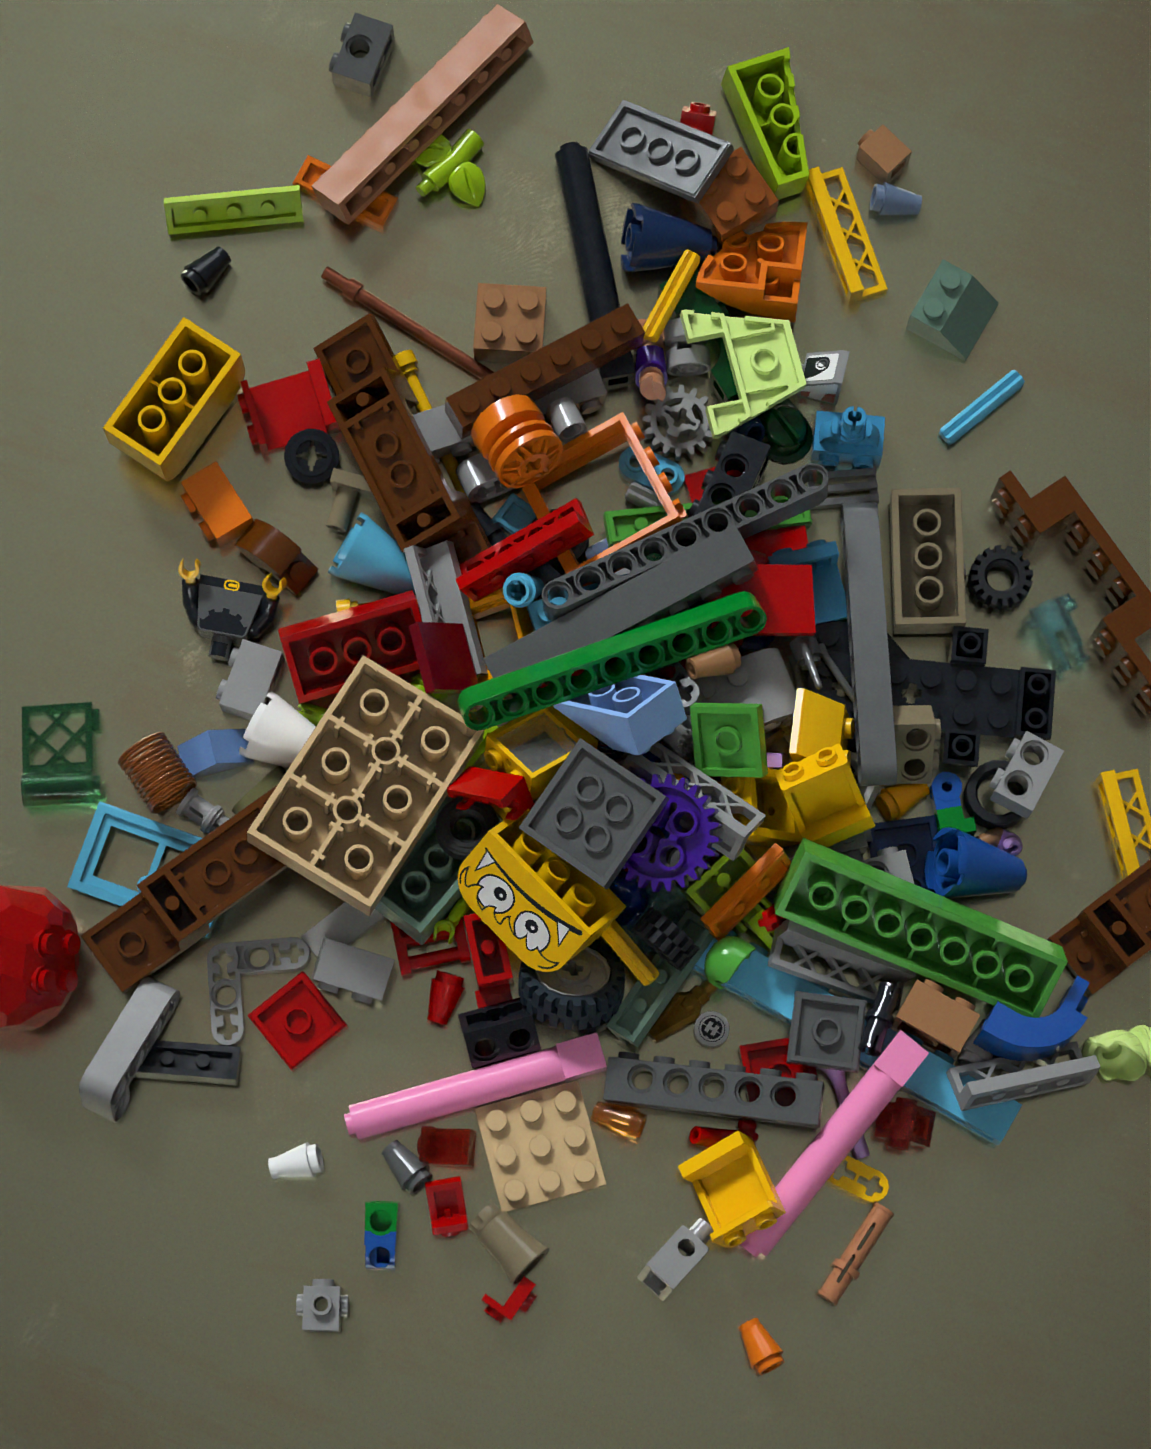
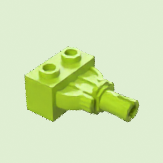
M744 849L734 861L721 853L710 863L711 870L704 869L700 881H691L689 887L684 888L680 892L703 916L756 862ZM764 897L759 902L764 909L757 904L742 921L749 929H752L771 951L775 930L767 932L765 926L759 927L758 920L762 918V912L772 905ZM741 921L735 926L741 934L747 930Z

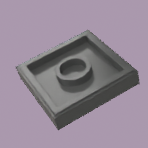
M795 991L786 1063L858 1073L861 1055L858 1046L863 1037L867 1000Z

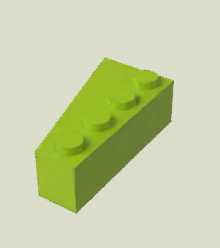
M789 47L727 66L721 82L723 91L756 168L778 200L801 193L809 178L803 134H801L799 123V106L796 104L794 92V75L791 73L790 67L791 56Z

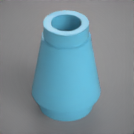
M520 572L513 573L504 582L503 595L510 605L523 608L531 604L542 594L544 584L539 577Z

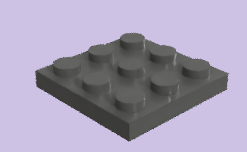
M580 738L525 817L519 829L608 890L669 801V798Z

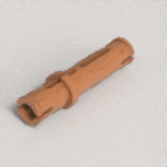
M877 1202L874 1203V1207L855 1233L841 1258H836L832 1263L834 1269L821 1290L817 1293L834 1306H837L839 1299L851 1281L858 1279L860 1275L858 1270L875 1246L890 1219L894 1216L892 1211ZM875 1226L862 1248L858 1251L859 1245L870 1228ZM854 1257L855 1259L853 1260L852 1264L849 1266L845 1275L838 1283V1278L846 1268L851 1258Z

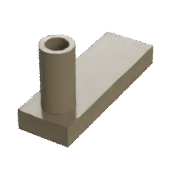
M333 468L330 483L332 489L336 490V494L326 526L335 531L346 532L356 496L374 501L376 499L364 476Z

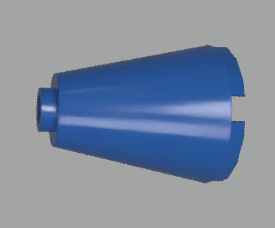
M942 828L932 840L937 841L934 852L928 851L926 855L924 871L926 885L928 889H932L936 894L946 898L1015 893L1027 880V869L1021 858L957 828Z

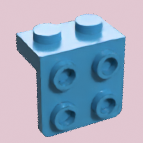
M816 540L808 543L806 548L794 551L792 548H783L772 553V556L768 557L767 564L812 565L815 625L847 618L846 596L837 566L839 551L836 541L826 543V540Z

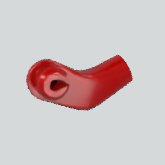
M744 1119L738 1122V1130L695 1126L690 1131L689 1140L692 1144L709 1148L737 1131L751 1137L754 1143L758 1140L759 1134L755 1133L757 1129L756 1122Z

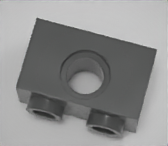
M355 12L352 22H346L343 27L340 39L343 42L339 53L334 52L329 64V71L332 72L335 86L372 98L395 39L392 24ZM358 50H364L368 52V54L363 58H356L352 56V54Z

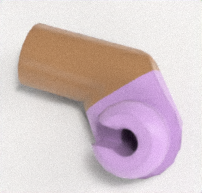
M1000 827L992 828L976 836V838L1014 856L1020 854L1023 848L1018 835Z

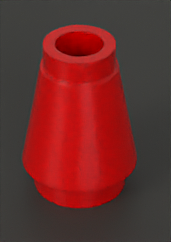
M437 970L435 978H431L427 1020L443 1025L448 1024V1020L465 990V987L462 986L464 982L463 977Z

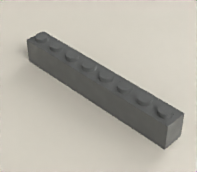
M733 525L483 658L492 677L496 678L691 609L690 606L701 600L703 602L711 601L717 598L725 587L733 583L740 585L750 580L754 576L753 573L758 570V567L736 525ZM544 681L539 686L543 684L548 686L551 681ZM510 693L504 699H512L517 693Z

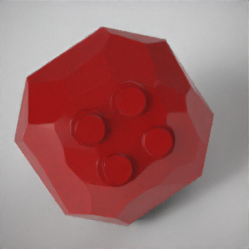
M0 885V1031L34 1030L44 1026L60 1014L68 1002L72 991L76 989L78 984L77 974L81 940L78 936L76 919L71 910L44 887Z

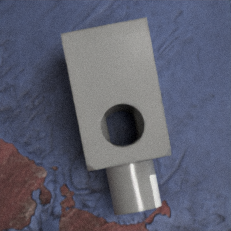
M699 1218L690 1229L682 1225L644 1266L637 1278L664 1302L710 1250L705 1244L710 1239V1234L714 1232L711 1225L702 1218ZM678 1249L683 1250L687 1256H683Z

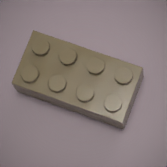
M961 488L891 489L890 533L894 634L952 633L953 626L965 627Z

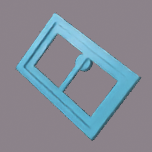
M99 801L67 887L118 906H123L139 894L137 891L93 876L111 826L159 843L148 875L141 877L137 884L157 871L166 846L184 852L202 838ZM214 920L209 923V928H210V930H211V927H212V924H213Z

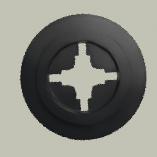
M305 429L293 435L288 441L284 451V461L287 470L296 480L314 484L326 481L332 475L333 468L337 469L339 450L334 439L326 432L318 429ZM311 442H314L316 454L327 456V458L315 461L313 471H310L307 460L302 459V457H296L297 455L307 454L309 448H311Z

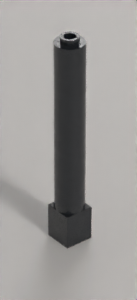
M569 142L560 146V150L555 153V160L588 321L590 323L619 308L620 302L588 148L581 146L578 142ZM631 351L598 368L605 389L635 383V368Z

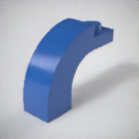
M1077 975L1064 993L1055 1012L1045 1017H1027L997 1002L987 1015L973 1044L993 1055L1014 1061H1034L1057 1053L1072 1040L1088 1018L1081 1014L1089 999L1084 993L1090 982Z

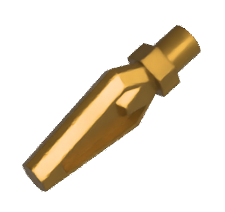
M705 980L700 986L695 985L690 991L676 993L648 1033L658 1042L697 1020L700 1016L702 1005L710 1000L709 996L718 988L709 983L708 980Z

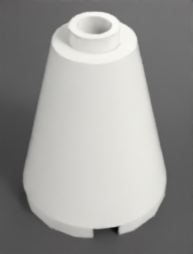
M270 692L266 695L271 700L269 704L266 705L261 702L251 718L243 736V739L249 742L246 749L240 746L239 754L249 759L289 768L316 726L279 695Z

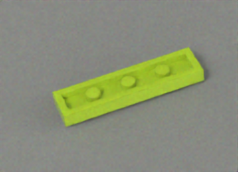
M300 185L164 198L168 235L304 222Z

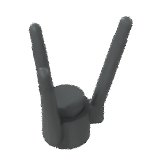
M815 635L801 636L790 642L789 647L792 655L788 659L793 671L796 693L797 688H803L800 666L802 670H809L816 689L822 688V683L816 669L822 663L820 659L822 658L853 703L852 688L829 656L824 643L818 644Z

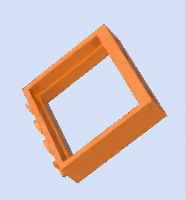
M623 412L564 444L561 459L554 469L541 480L521 488L537 519H540L552 512L541 489L628 441L667 516L581 564L578 563L571 549L558 555L557 558L566 574L679 523L688 516L678 498L673 501L671 500L668 493L674 489L665 473L657 474L654 467L660 463L651 447L648 446L644 449L640 441L645 439V436L638 423L635 422L630 425ZM618 568L617 570L614 571V573L617 572V571H619V570H621V569H623V568ZM593 582L586 583L583 586L593 584Z

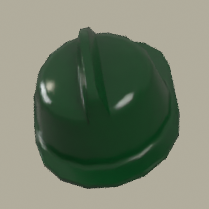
M790 399L782 401L757 416L765 427V435L762 442L771 445L770 458L780 463H794L802 459L810 451L813 441L812 429L807 419Z

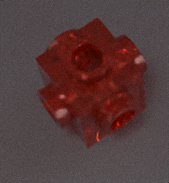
M896 1097V1102H889L877 1117L874 1137L888 1141L887 1147L895 1150L909 1151V1145L930 1147L936 1112L917 1106L918 1101Z

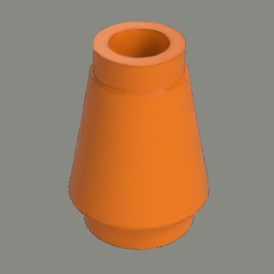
M753 1318L739 1327L751 1369H756L759 1375H764L775 1370L785 1362L782 1357L784 1351L760 1323L758 1318Z

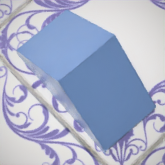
M246 729L207 730L177 746L180 758L194 778L254 763L253 759L239 754L240 746L246 749L249 742L243 739Z

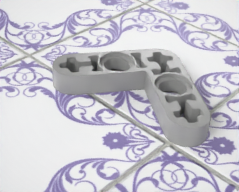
M297 937L229 942L217 944L210 949L207 956L211 1030L218 1044L237 1046L245 1036L242 976L293 972L304 969L311 959L310 948L304 940ZM293 945H297L299 951H304V956L298 957V963H292L289 957L279 958L281 965L274 966L276 956L272 948L273 946H279V953L290 952ZM255 948H264L268 951L269 960L264 966L255 967L250 963L249 955ZM226 951L228 957H233V962L227 963V974L229 976L235 974V980L223 978L214 981V976L222 977L220 965L214 963V959L220 958V952ZM223 986H231L236 991V998L229 1005H222L216 999L218 989ZM238 1009V1015L230 1014L231 1024L233 1027L238 1028V1032L232 1034L231 1040H226L224 1034H219V1029L225 1028L224 1015L217 1017V1011L231 1012Z

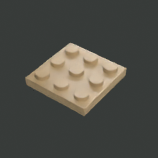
M578 1081L474 1108L502 1212L506 1211L508 1213L606 1186Z

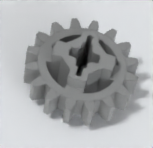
M680 385L678 392L673 393L672 389L668 386L665 389L666 396L663 402L655 399L653 400L655 405L646 404L645 412L650 415L644 416L642 420V425L649 427L644 431L645 439L654 438L651 442V449L655 450L662 447V456L665 458L670 452L675 453L676 461H680L681 453H686L690 459H693L694 449L697 448L702 453L706 451L704 440L713 442L705 412L709 398L704 396L698 399L696 397V388H693L688 394L685 393L684 385ZM674 403H681L672 407L668 406ZM694 408L700 414L703 424L700 423V420L694 417ZM680 418L685 420V424L682 423L680 427L674 426V422H678ZM657 422H659L660 426L665 428V437L660 433L657 427ZM686 439H690V440H691V441H688V442H685V443H679L680 441H683V440H686Z

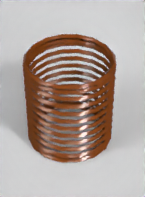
M157 732L141 739L127 749L118 760V765L125 771V775H128V780H131V784L137 789V793L141 794V799H144L143 802L147 804L146 806L151 813H159L174 806L184 799L187 793L197 785V781L192 777V773L186 768L179 754H176V749H173V745L167 740L164 732ZM160 739L159 741H156V742H153V743L147 745L148 743H150V742H152V741H154V740Z

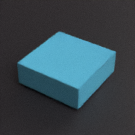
M512 493L492 520L495 523L500 522L504 527V531L512 535L530 525L536 518V515L531 505Z

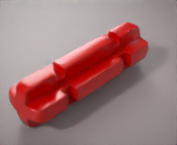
M773 904L762 912V918L758 920L759 927L765 926L767 932H772L782 925L786 918L775 914Z

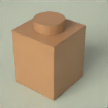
M882 124L875 132L872 129L867 131L858 141L859 149L856 159L883 184L884 182L889 183L909 164L912 151Z

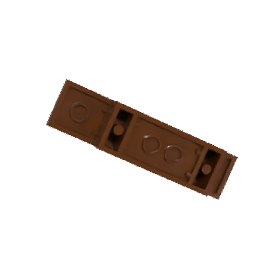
M370 313L314 347L313 349L318 359L320 358L321 365L337 395L327 401V404L401 551L405 553L404 548L412 545L428 548L447 540L454 543L460 565L491 547L465 493L449 488L410 411L419 402L375 316Z
M1008 471L999 477L991 495L993 509L999 517H1006L1013 527L1011 532L1016 541L1021 546L1026 545L1030 552L1063 530L1067 532L1065 537L1069 545L1075 551L1080 550L1087 560L1085 564L1088 571L1095 579L1100 578L1107 587L1106 594L1109 600L1118 607L1101 619L1092 634L1094 638L1092 643L1096 651L1103 658L1107 656L1115 667L1113 672L1118 681L1123 686L1128 685L1135 694L1133 699L1139 710L1151 716V662L1139 647L1141 643L1151 637L1150 590L1066 476H1063L1031 498L1012 471Z
M277 786L137 884L139 892L137 896L80 935L122 994H125L139 984L142 979L150 976L210 933V922L288 867L247 842L248 829Z
M1151 859L1083 909L1076 918L1047 939L1063 947L1068 961L1066 965L1075 977L1078 975L1090 982L1086 989L1090 996L1151 950Z

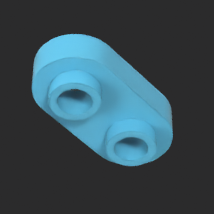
M631 447L624 450L620 455L618 466L621 476L628 482H636L654 491L642 467L630 465V460L636 458ZM654 453L660 463L654 467L657 474L670 472L674 476L669 481L674 490L668 493L670 497L681 491L684 485V471L678 463Z

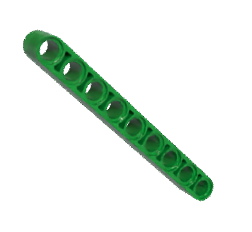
M746 591L737 592L470 686L459 694L457 699L458 708L467 727L476 731L485 730L755 635L765 627L767 617L752 593ZM753 609L749 615L741 617L745 611ZM719 621L717 626L707 629L711 623ZM686 633L680 640H673L677 635ZM652 645L648 651L639 652L643 647ZM618 657L614 663L605 664L609 659ZM584 669L582 674L571 676L576 670ZM551 681L548 686L537 688L542 682ZM517 693L514 698L504 700L508 694ZM476 705H483L478 711H470Z

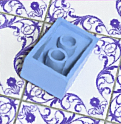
M638 675L553 705L556 710L613 750L630 753L631 755H642L648 752L652 745L664 736L673 733L675 728L687 719L676 682L646 675Z

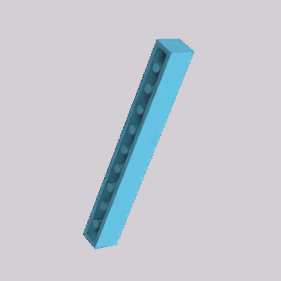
M731 930L726 936L737 937V933ZM713 938L693 967L694 970L704 976L706 954L712 945L718 941ZM750 942V944L756 948L755 951L750 954L748 959L741 963L727 983L720 984L790 1026L795 991L834 996L828 993L830 988L767 966L769 958L766 956L768 951L753 942ZM866 1020L864 1021L863 1034H864V1031H865V1028H866V1025H867V1021H866ZM891 1028L887 1030L881 1053L897 1034ZM904 1032L914 1041H916L919 1045L922 1046V1044L924 1043L921 1039L914 1036L913 1034ZM866 1048L865 1052H861L859 1066L869 1070L879 1056L867 1055L868 1048ZM936 1050L934 1053L928 1051L927 1057L900 1090L993 1144L999 1145L1022 1104L1011 1100L961 1111L946 1074L949 1068L956 1067L953 1065L955 1060L942 1051ZM970 1075L960 1077L963 1086L967 1082L977 1080Z

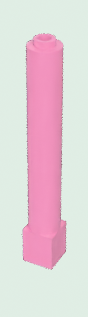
M901 1029L775 1187L786 1213L776 1218L777 1222L773 1226L764 1230H756L747 1235L746 1240L740 1244L755 1257L760 1253L767 1256L872 1123L927 1057L929 1052Z
M596 1032L557 1043L556 1046L349 1105L350 1113L344 1114V1119L349 1135L356 1134L358 1140L562 1081L569 1082L607 1071V1065Z

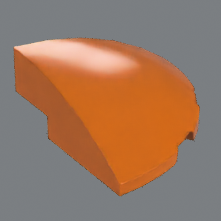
M808 222L768 223L761 232L749 235L741 231L724 240L722 249L714 256L708 255L702 263L696 280V288L729 306L766 318L789 320V322L795 323Z

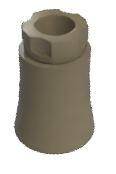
M494 1202L486 1206L469 1225L470 1230L478 1236L477 1240L495 1258L513 1285L519 1283L524 1276L526 1277L550 1250V1248L523 1229L506 1211L502 1212Z

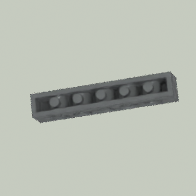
M618 1052V1057H608L603 1100L607 1103L820 1128L825 1085L822 1081H817L818 1075L796 1073V1078L781 1077L782 1071L766 1068H761L760 1074L746 1073L745 1066L725 1064L724 1070L710 1068V1062L689 1060V1066L675 1064V1058L654 1056L653 1061L639 1060L640 1054L631 1052ZM647 1071L652 1073L653 1082L650 1087L643 1090L635 1087V1078L640 1072ZM680 1075L687 1077L688 1087L683 1093L675 1094L671 1092L670 1082L674 1077ZM712 1080H720L724 1083V1091L717 1098H710L705 1093L706 1085ZM748 1084H755L760 1088V1095L753 1102H745L741 1099V1090ZM784 1088H790L796 1093L794 1103L787 1107L780 1106L776 1101L778 1092Z

